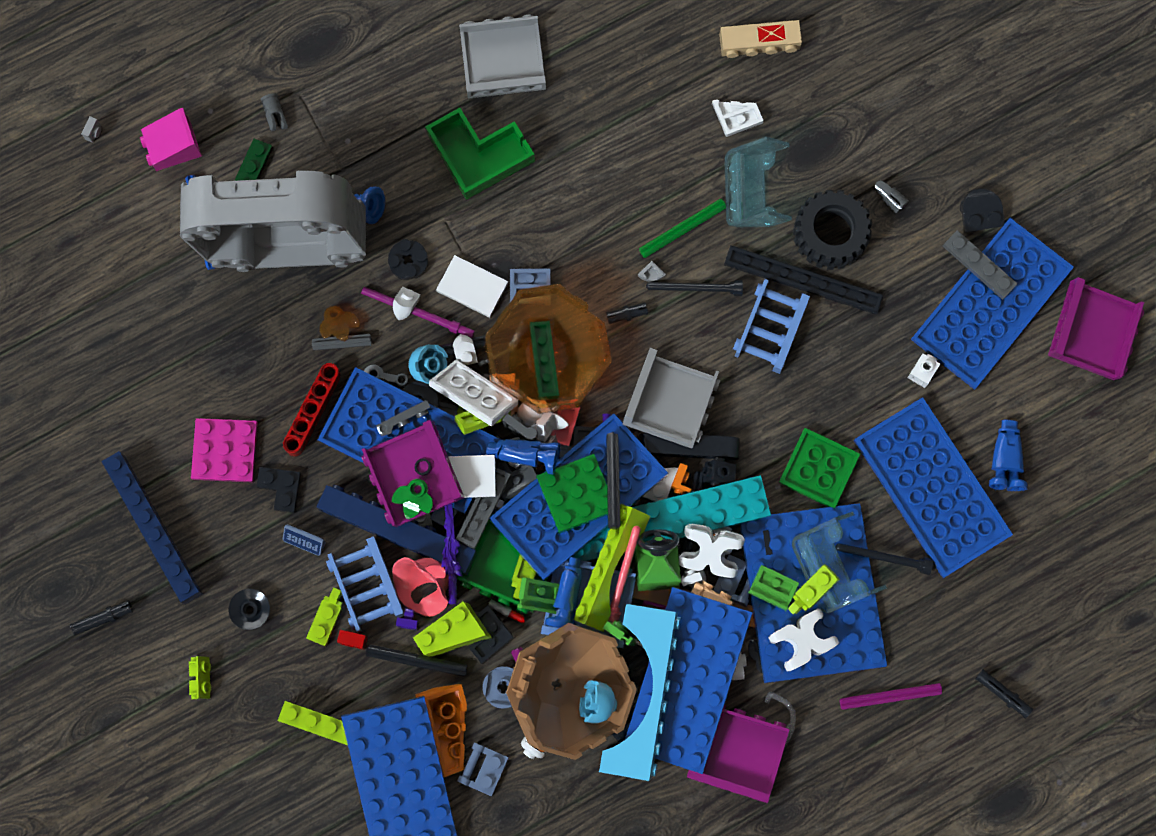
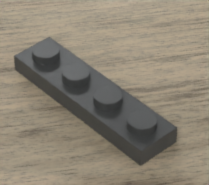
M958 230L944 243L943 247L1002 300L1017 285L1011 277Z
M496 468V497H476L456 538L458 542L476 549L511 474Z

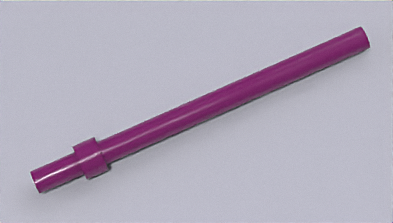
M365 286L363 287L361 294L393 306L394 298ZM414 307L410 313L448 328L450 332L455 334L460 333L470 338H473L475 334L474 330L462 326L460 322L455 320L449 321L417 307Z

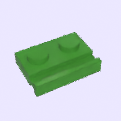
M761 565L748 593L786 611L799 583Z
M522 577L519 593L520 604H518L517 608L556 614L553 605L559 584Z
M607 621L603 627L604 630L619 640H626L628 646H634L638 640L637 637L629 636L631 633L626 631L628 628L620 621Z

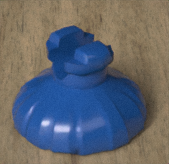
M373 186L366 189L360 196L354 194L356 199L362 200L366 206V223L375 224L382 217L385 209L383 190Z

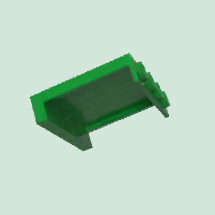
M489 520L476 549H474L478 554L468 575L462 574L463 576H458L457 580L461 582L460 586L471 590L474 587L480 590L479 594L490 598L492 595L499 598L498 602L509 606L510 603L518 606L520 600L513 598L516 588L511 585L520 554ZM536 573L534 579L543 581L542 578ZM517 608L518 611H521V612H523V613H525V614H528L529 611H530V612H533V613H534V611H535V610Z

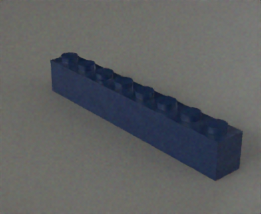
M118 451L101 461L179 601L186 605L203 595L125 455Z
M335 484L333 487L326 485L316 506L319 511L421 556L433 558L442 564V552L446 543L444 539L447 537V533L442 536L436 533L437 529L426 525L425 528L419 526L417 520L394 527L392 524H388L384 515L387 511L381 509L382 505L374 501H370V503L362 501L363 497L353 492L351 495L344 493V488ZM460 544L456 561L460 563L462 574L468 575L478 553L473 548Z

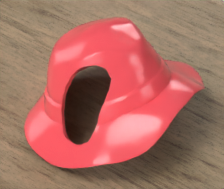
M407 557L395 562L392 569L393 583L397 596L403 605L425 617L438 615L447 607L448 599L445 592L449 586V576L446 575L445 567L442 568L440 562L433 558H422L414 561ZM426 583H436L438 588L435 592L424 597L419 604L413 601L411 598L413 590Z

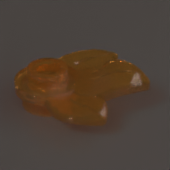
M331 306L324 312V320L320 324V334L324 339L333 334L337 339L345 342L349 335V328L359 327L360 322L352 312H343L340 307ZM332 313H337L336 317H331L330 315Z

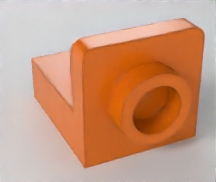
M682 463L679 465L671 489L674 490L673 493L676 495H683L692 491V489L681 485V483L686 484L690 474L686 471L688 466Z

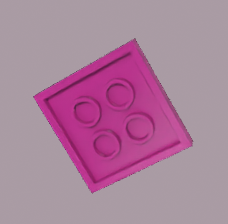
M196 418L191 479L253 482L258 422Z

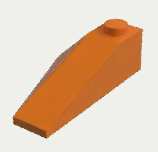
M462 684L435 687L415 694L416 698L425 696L443 777L463 771L465 751L463 741L464 731H466V724L464 722L467 703Z

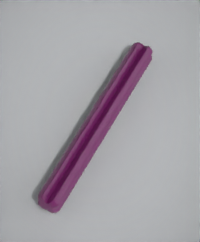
M940 683L846 697L841 698L839 703L840 708L844 710L942 694V686Z

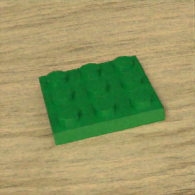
M804 428L780 478L779 484L835 509L860 453Z
M594 454L556 468L554 475L545 472L536 476L559 534L608 515L607 484Z

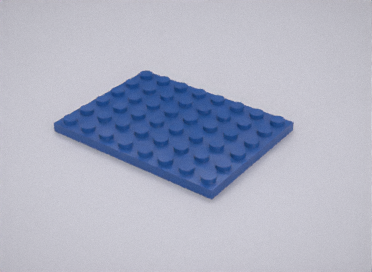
M860 503L836 506L835 509L827 507L771 514L770 517L740 524L741 535L745 538L743 550L749 588H751L761 565L798 582L799 584L794 595L824 564L840 579L812 608H809L807 611L802 608L794 615L788 609L784 611L751 595L764 683L887 667L870 560L867 557L839 552L835 548L836 544L841 543L868 549ZM764 530H769V547L773 553L771 555H766ZM792 598L788 608L795 601L794 598ZM816 609H821L823 618L814 624L815 635L823 640L835 636L839 644L821 655L811 653L809 662L787 672L784 664L793 657L794 648L788 641L772 644L768 638L769 635L787 625L796 626L799 618Z

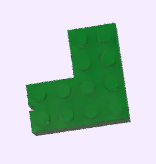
M461 108L426 126L428 137L466 200L535 162V154L526 139L524 140V136L515 121L479 140Z

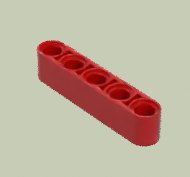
M326 363L321 367L284 439L283 447L291 456H299L304 451L340 380V372L333 363ZM329 370L336 371L332 378H327L325 376L326 372ZM319 388H326V393L323 396L316 395ZM310 406H317V411L314 414L307 413V409ZM300 424H308L306 431H298ZM291 442H298L299 445L297 449L289 450V444Z

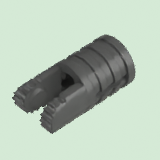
M276 93L268 94L261 98L270 131L276 130L274 118H278L282 130L288 128L278 94Z
M881 180L876 182L875 189L883 197L882 201L894 210L896 214L909 202L895 187L891 188Z

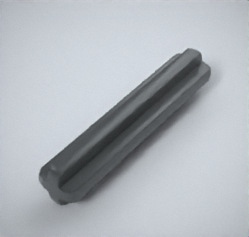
M370 334L312 339L313 350L370 346L372 344Z

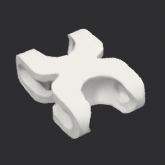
M688 524L685 526V536L697 542L700 550L697 552H683L679 556L680 566L700 571L706 565H709L714 575L728 578L737 576L738 566L736 563L725 559L723 552L727 549L738 550L742 548L745 542V538L742 535L724 530L714 537L712 530L707 526Z
M816 609L799 618L796 626L787 625L769 635L768 638L772 644L788 641L794 648L793 657L784 664L787 672L809 662L811 653L821 655L839 644L835 636L823 640L815 635L814 624L823 618L821 609Z

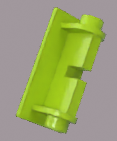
M191 657L189 677L196 676V680L189 681V695H191V699H210L211 664L209 657Z

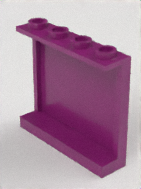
M1079 277L1070 281L1048 356L1111 380L1122 378L1127 372L1128 367L1126 363L1133 351V339L1136 338L1139 331L1137 328L1138 322L1144 314V302L1141 301L1136 304L1085 284V280Z
M431 420L424 422L422 426L372 448L362 449L364 454L361 456L363 463L366 467L369 466L371 471L369 475L373 486H377L379 491L377 498L387 511L384 513L388 524H392L394 527L401 526L428 514L420 511L414 518L406 519L403 504L392 502V496L400 486H408L414 479H421L428 485V494L433 500V507L430 513L465 498L436 425ZM422 458L427 459L432 466L431 472L425 476L419 475L414 468L415 463ZM421 461L417 466L420 473L426 472L428 470V463ZM416 486L415 492L420 493L422 490L421 486Z
M724 705L704 773L700 774L689 770L687 778L768 803L790 729L786 728V724L774 721V724L768 723L765 717L754 715V718L745 716V711L734 708V711L726 710V705Z

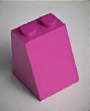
M183 108L141 129L143 136L140 137L143 148H147L149 153L146 155L149 166L153 165L156 171L202 157L191 122Z

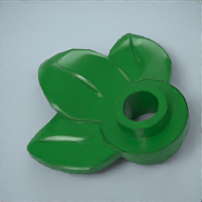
M421 479L412 480L408 486H400L392 496L393 503L403 504L406 519L414 518L420 511L429 514L433 507V500L428 494V485ZM416 486H421L422 490L420 493L415 492Z

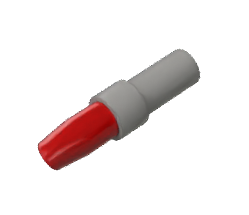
M491 599L489 606L492 609L500 612L501 615L507 618L510 617L516 621L525 622L522 614Z

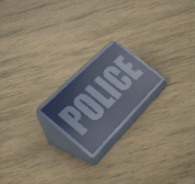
M288 524L284 527V542L315 555H321L326 544L324 539Z

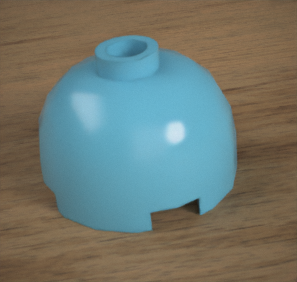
M427 344L418 347L409 359L408 367L410 374L416 381L429 384L433 377L447 367V353L439 345Z
M590 680L584 686L587 689L585 697H580V717L585 718L584 722L601 723L606 721L616 711L617 700L612 688L607 684Z

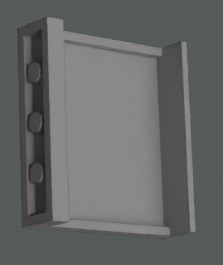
M524 15L522 18L505 17L502 20L496 21L486 19L478 23L467 21L459 25L468 98L546 90L538 16Z
M650 348L626 411L623 425L693 448L695 442L699 443L703 432L699 430L700 425H705L709 414L705 413L707 407L711 408L714 400V397L711 396L712 391H717L720 380L717 379L719 371H716L715 375L712 376L657 357L658 350Z

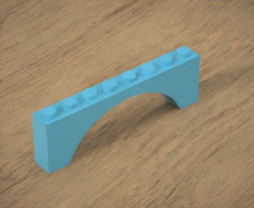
M626 604L623 625L638 638L648 655L653 675V691L648 711L639 727L620 744L602 751L599 772L650 781L652 776H656L657 764H654L655 755L659 756L661 743H658V736L663 733L664 722L661 721L662 713H666L667 701L664 698L665 692H669L671 680L668 679V673L673 670L674 659L671 658L672 650H676L677 638L674 635L675 629L679 630L681 617H677L678 612Z

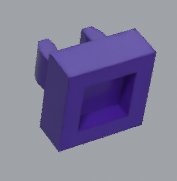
M405 608L404 618L397 617L396 626L418 631L419 622L413 620L415 611Z

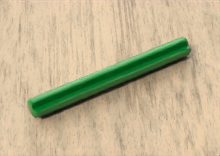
M722 199L715 201L639 248L640 254L644 258L648 257L726 209L725 202Z

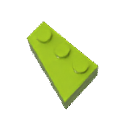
M464 601L413 637L422 653L429 657L492 638L470 604Z

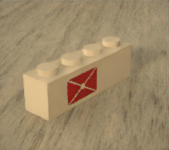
M799 20L721 27L719 33L722 57L727 56L728 58H735L745 54L747 56H755L758 53L771 55L776 54L778 51L792 53L800 50L802 43Z

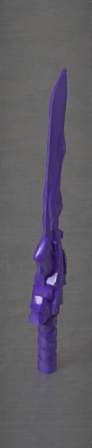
M450 504L445 506L446 519L444 528L447 531V537L444 539L446 543L442 552L441 567H445V573L449 576V604H457V575H463L460 563L456 561L460 543L455 539L453 506Z

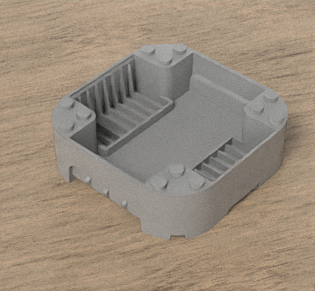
M296 171V178L218 182L212 175L199 176L189 179L188 185L186 182L181 184L180 237L215 268H237L239 272H248L249 269L323 265L347 267L348 263L363 261L366 256V206L362 200L356 199L352 193V187L346 179L335 174L331 176L323 174V172Z

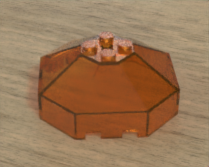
M561 284L518 290L513 300L498 317L496 323L489 329L484 340L491 381L538 414L579 408L612 362L605 322L588 311V303L566 291V288ZM550 321L559 399L538 400L529 328L530 322Z

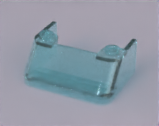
M764 137L730 149L725 156L726 221L728 225L734 227H771L792 220V216L777 213L773 207H765L764 171L774 165L776 151L790 147L788 142Z
M854 512L835 517L795 536L792 540V548L807 581L824 564L840 579L817 602L818 608L824 613H831L887 589L885 584L869 591L867 584L863 580L855 579L850 581L834 543L840 541L843 536V530L839 522L854 516Z

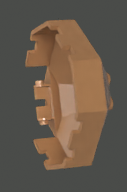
M567 623L519 652L506 694L529 745L545 752L576 760L582 756V752L589 748L594 749L607 741L606 737L613 733L618 734L624 730L637 689L634 682L628 676V667L623 656H620L618 652V644L615 638ZM558 679V682L561 683L560 687H556L553 690L552 681L555 682ZM590 680L607 684L612 688L617 700L616 711L606 721L601 723L584 722L585 718L580 717V697H585L587 689L584 686Z

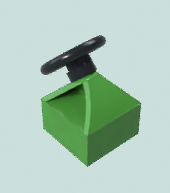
M654 529L646 531L639 536L634 552L638 591L672 589V587L679 588L681 576L677 545L680 539L676 533L664 529ZM654 536L652 540L644 542L646 538ZM662 536H668V537L672 538L673 540H671V539H665V538L662 537Z

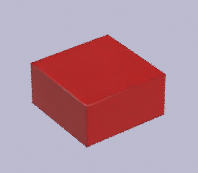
M340 630L337 643L365 650L368 637Z

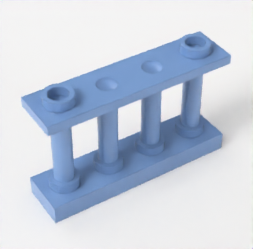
M764 279L763 285L758 284L754 294L758 296L742 338H737L733 350H736L735 357L737 358L742 350L770 361L774 365L772 371L780 374L810 296L802 293L801 298H796L795 300L767 289L768 280ZM762 296L793 307L792 309L796 310L794 316H789L788 318L759 307ZM755 314L786 325L785 328H788L786 336L783 334L780 336L751 325ZM748 332L778 343V346L781 347L779 354H772L744 343Z
M374 536L366 539L368 545L364 549L336 560L332 553L327 554L329 558L326 561L330 573L334 571L351 616L348 618L352 630L356 629L358 633L362 632L361 624L386 614H395L398 618L404 616V611ZM366 556H373L375 564L371 568L342 579L338 567ZM373 575H380L383 583L379 584V587L349 598L345 586ZM381 594L388 595L390 602L386 606L359 617L356 616L353 605Z

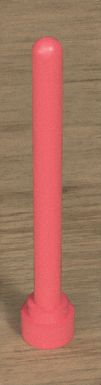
M634 526L630 535L610 605L611 615L608 621L611 622L619 621L621 615L619 604L641 531L639 526Z

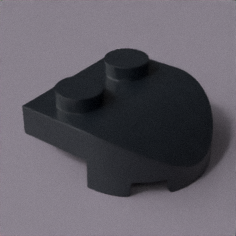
M983 188L973 189L968 192L960 203L964 232L1003 227L1005 224L1002 202L990 190Z

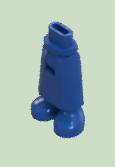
M1002 420L1001 428L998 429L999 434L992 461V470L996 471L995 477L989 480V487L996 490L1007 488V491H1025L1028 489V484L1026 481L1019 479L1018 473L1024 472L1018 421ZM1005 471L1008 472V481L1005 478Z
M499 440L498 443L489 442L486 454L495 455V459L499 458L503 461L537 467L538 461L545 464L546 472L554 475L556 463L559 462L560 443Z
M570 557L568 566L565 565L567 569L562 572L553 607L559 608L560 611L557 616L546 618L545 625L561 628L567 623L575 625V620L573 619L577 609L582 579V568H579L580 558Z

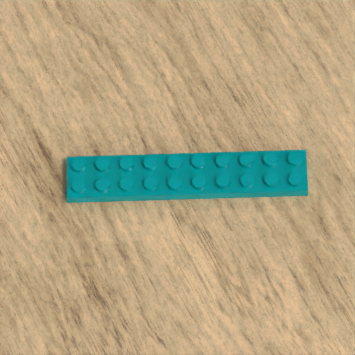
M761 475L632 507L650 516L644 532L664 529L676 533L679 539L686 537L684 530L688 524L707 526L713 531L771 516ZM606 527L572 557L580 558L581 561L598 559L610 528ZM654 536L646 538L644 542L652 540ZM662 536V537H664L665 539H671V540H673L672 538H670V537H668V536Z

